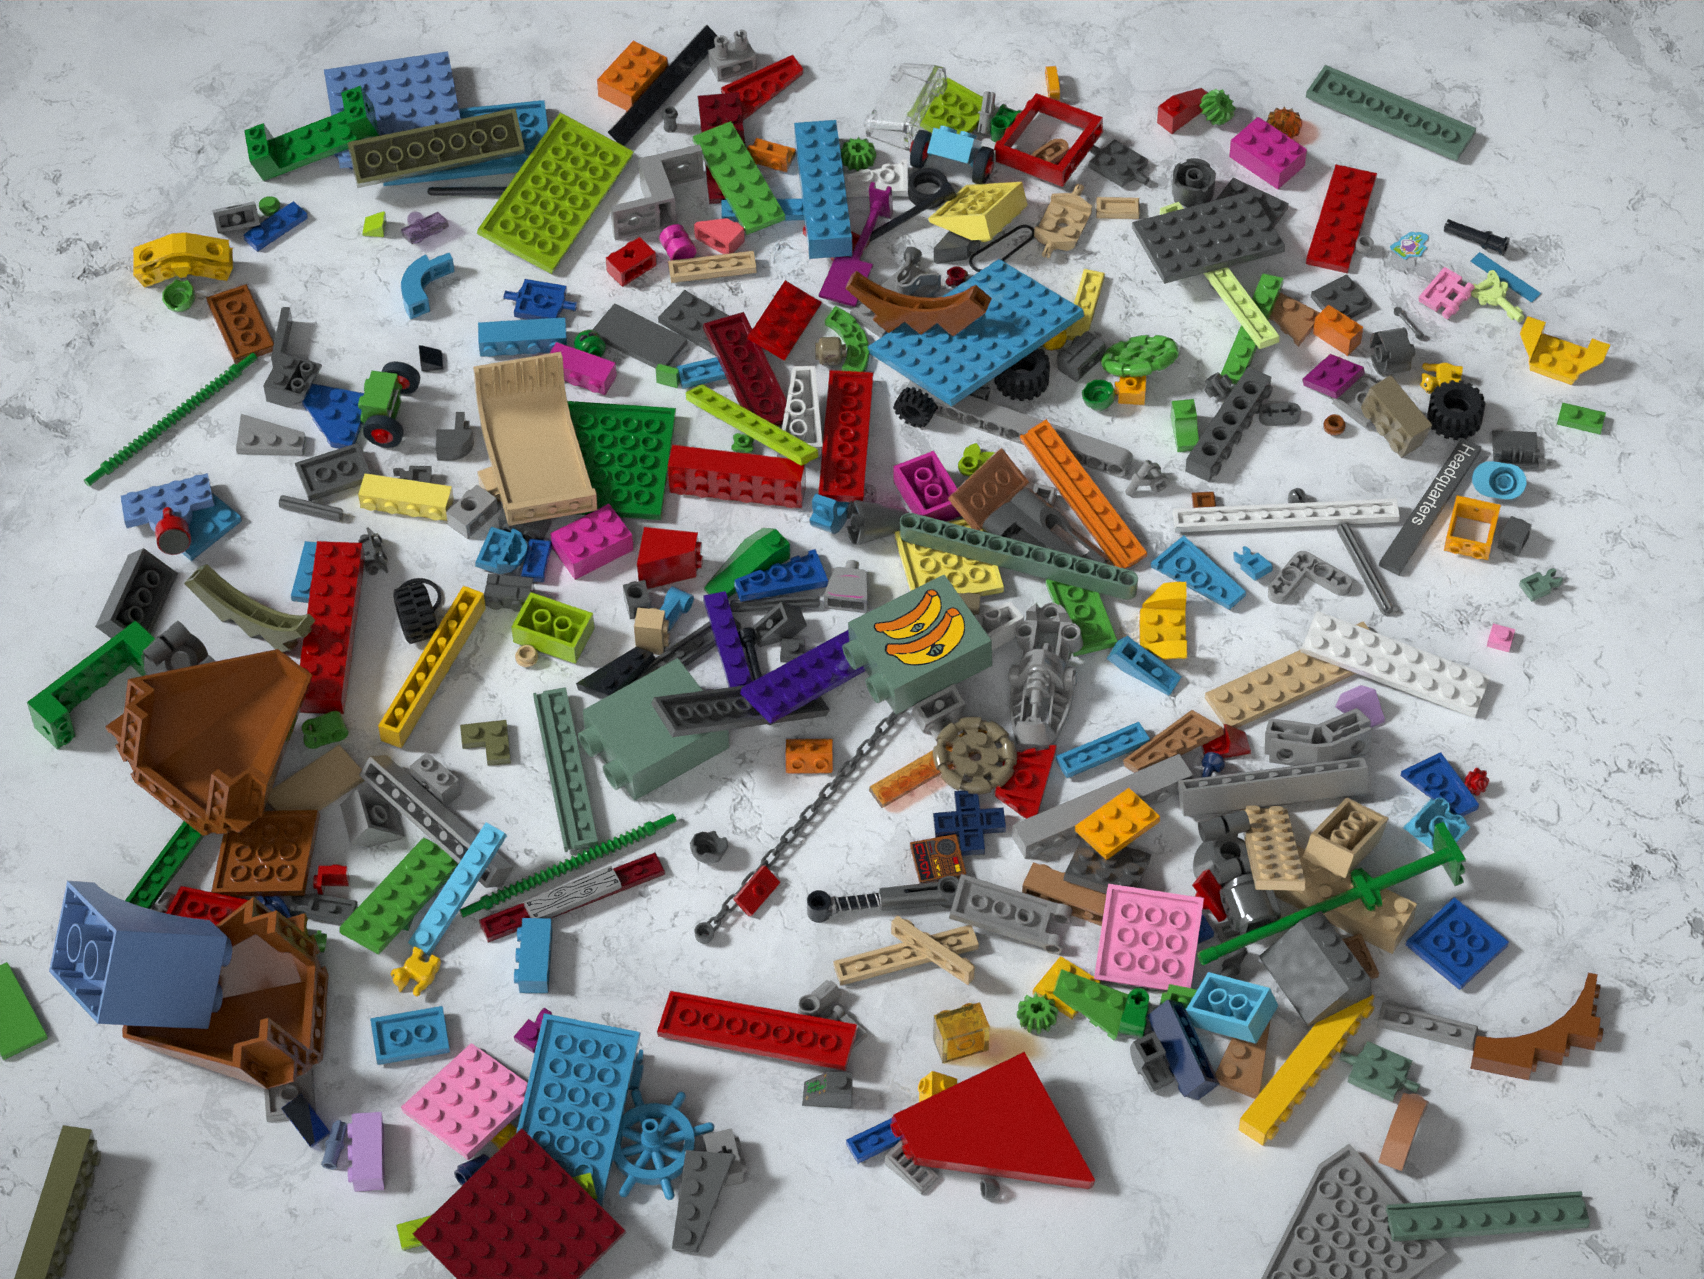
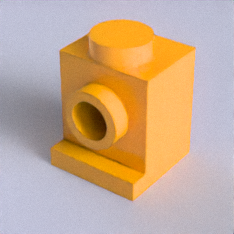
M1146 376L1120 377L1119 381H1115L1114 390L1115 395H1118V404L1144 405Z

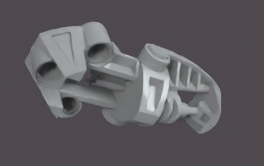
M1051 602L1039 607L1035 603L1026 611V620L1018 623L1015 627L1018 646L1024 651L1020 665H1012L1009 668L1008 680L1011 684L1010 719L1016 744L1049 746L1054 745L1070 712L1078 674L1075 667H1067L1068 659H1071L1073 652H1077L1082 648L1083 639L1079 626L1071 621L1066 610L1060 604L1057 605ZM1041 633H1058L1055 654L1053 653L1054 646H1049V643H1044L1040 649H1036V646H1039ZM1031 697L1032 714L1026 719L1028 700ZM1042 698H1051L1048 724L1041 722V717H1038V709L1042 705Z

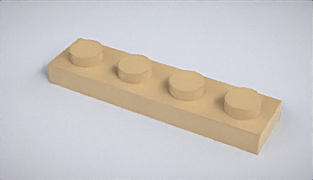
M754 251L668 261L671 283L757 273Z
M898 915L891 922V934L965 984L969 985L972 982L975 966L968 959L961 958L955 954L949 946L941 945L929 933L917 929L911 921L902 919Z

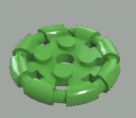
M1135 336L1129 338L1127 342L1119 341L1109 347L1101 358V365L1105 371L1114 376H1146L1152 374V371H1161L1173 364L1179 356L1180 349L1177 342L1166 336Z

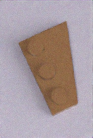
M1280 292L1269 319L1274 320L1281 327V331L1292 337L1294 343L1299 347L1313 330L1315 317L1320 312Z

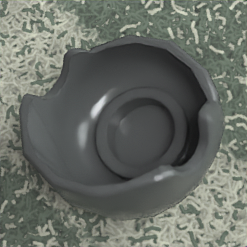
M716 831L696 833L690 842V849L694 858L708 865L719 862L728 848L727 838H720Z

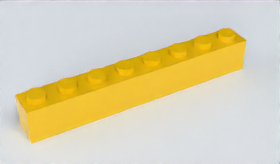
M466 586L461 588L380 721L378 728L381 741L402 749L485 611L484 593Z
M1372 994V996L1317 1022L1242 1115L1238 1130L1262 1146L1268 1139L1273 1140L1279 1131L1278 1126L1281 1122L1286 1123L1293 1113V1107L1303 1102L1307 1095V1089L1310 1086L1313 1088L1320 1079L1319 1074L1322 1070L1330 1068L1334 1061V1055L1337 1052L1341 1053L1348 1043L1347 1039L1349 1036H1354L1360 1029V1022L1364 1017L1368 1019L1375 1008L1373 1006L1374 995Z

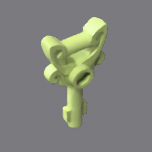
M1494 270L1488 272L1486 280L1478 285L1473 284L1475 288L1471 292V296L1477 298L1479 304L1500 305L1507 311V316L1511 320L1515 319L1517 322L1524 320L1523 311L1518 306L1514 307L1505 299L1508 284L1500 282Z

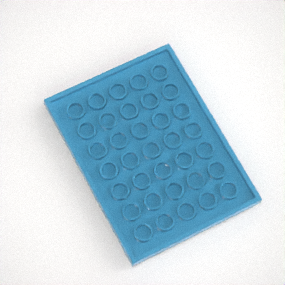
M998 259L942 296L946 297L964 292L970 287L977 285L992 298L986 313L955 336L944 330L938 323L920 335L904 322L890 333L869 345L868 350L869 354L952 407L1084 317V311L1082 308Z

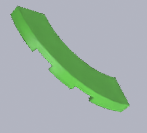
M835 306L826 318L825 326L834 330L846 344L847 357L842 366V371L866 372L869 362L867 336L853 316Z

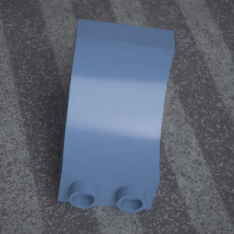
M67 881L49 972L97 1024L208 1029L211 1013H216L221 1008L223 994L222 988L218 984L221 967L228 966L231 961L232 944L230 939L210 920L181 917L140 907L109 894L95 882Z

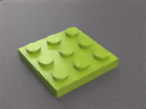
M943 76L907 112V119L931 133L934 128L940 129L941 126L957 130L956 134L959 135L961 131L972 133L979 125L980 113L978 112L981 111L983 97L952 79Z

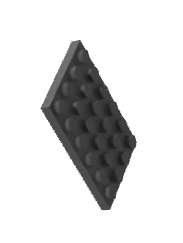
M1252 191L1132 222L1134 233L1164 284L1285 252V244Z

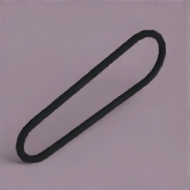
M1026 224L1020 225L1011 230L1010 232L1006 233L1005 235L1001 236L1000 238L996 239L995 241L991 242L990 244L986 245L985 247L981 248L975 254L973 253L969 259V264L971 268L977 272H980L982 269L976 268L972 263V260L976 255L993 246L994 244L1011 235L1012 233L1016 232L1017 230L1021 228H1029L1032 231L1031 237H1029L1022 244H1020L1018 247H1016L1014 250H1012L1009 254H1007L1005 257L1001 259L1002 261H1005L1007 258H1009L1011 255H1013L1016 251H1018L1020 248H1022L1035 237L1034 228Z

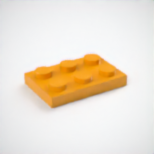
M1127 788L1075 825V832L1103 858L1108 860L1158 824L1160 816L1130 788Z

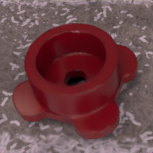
M959 266L948 269L946 285L959 286L966 281L968 272Z

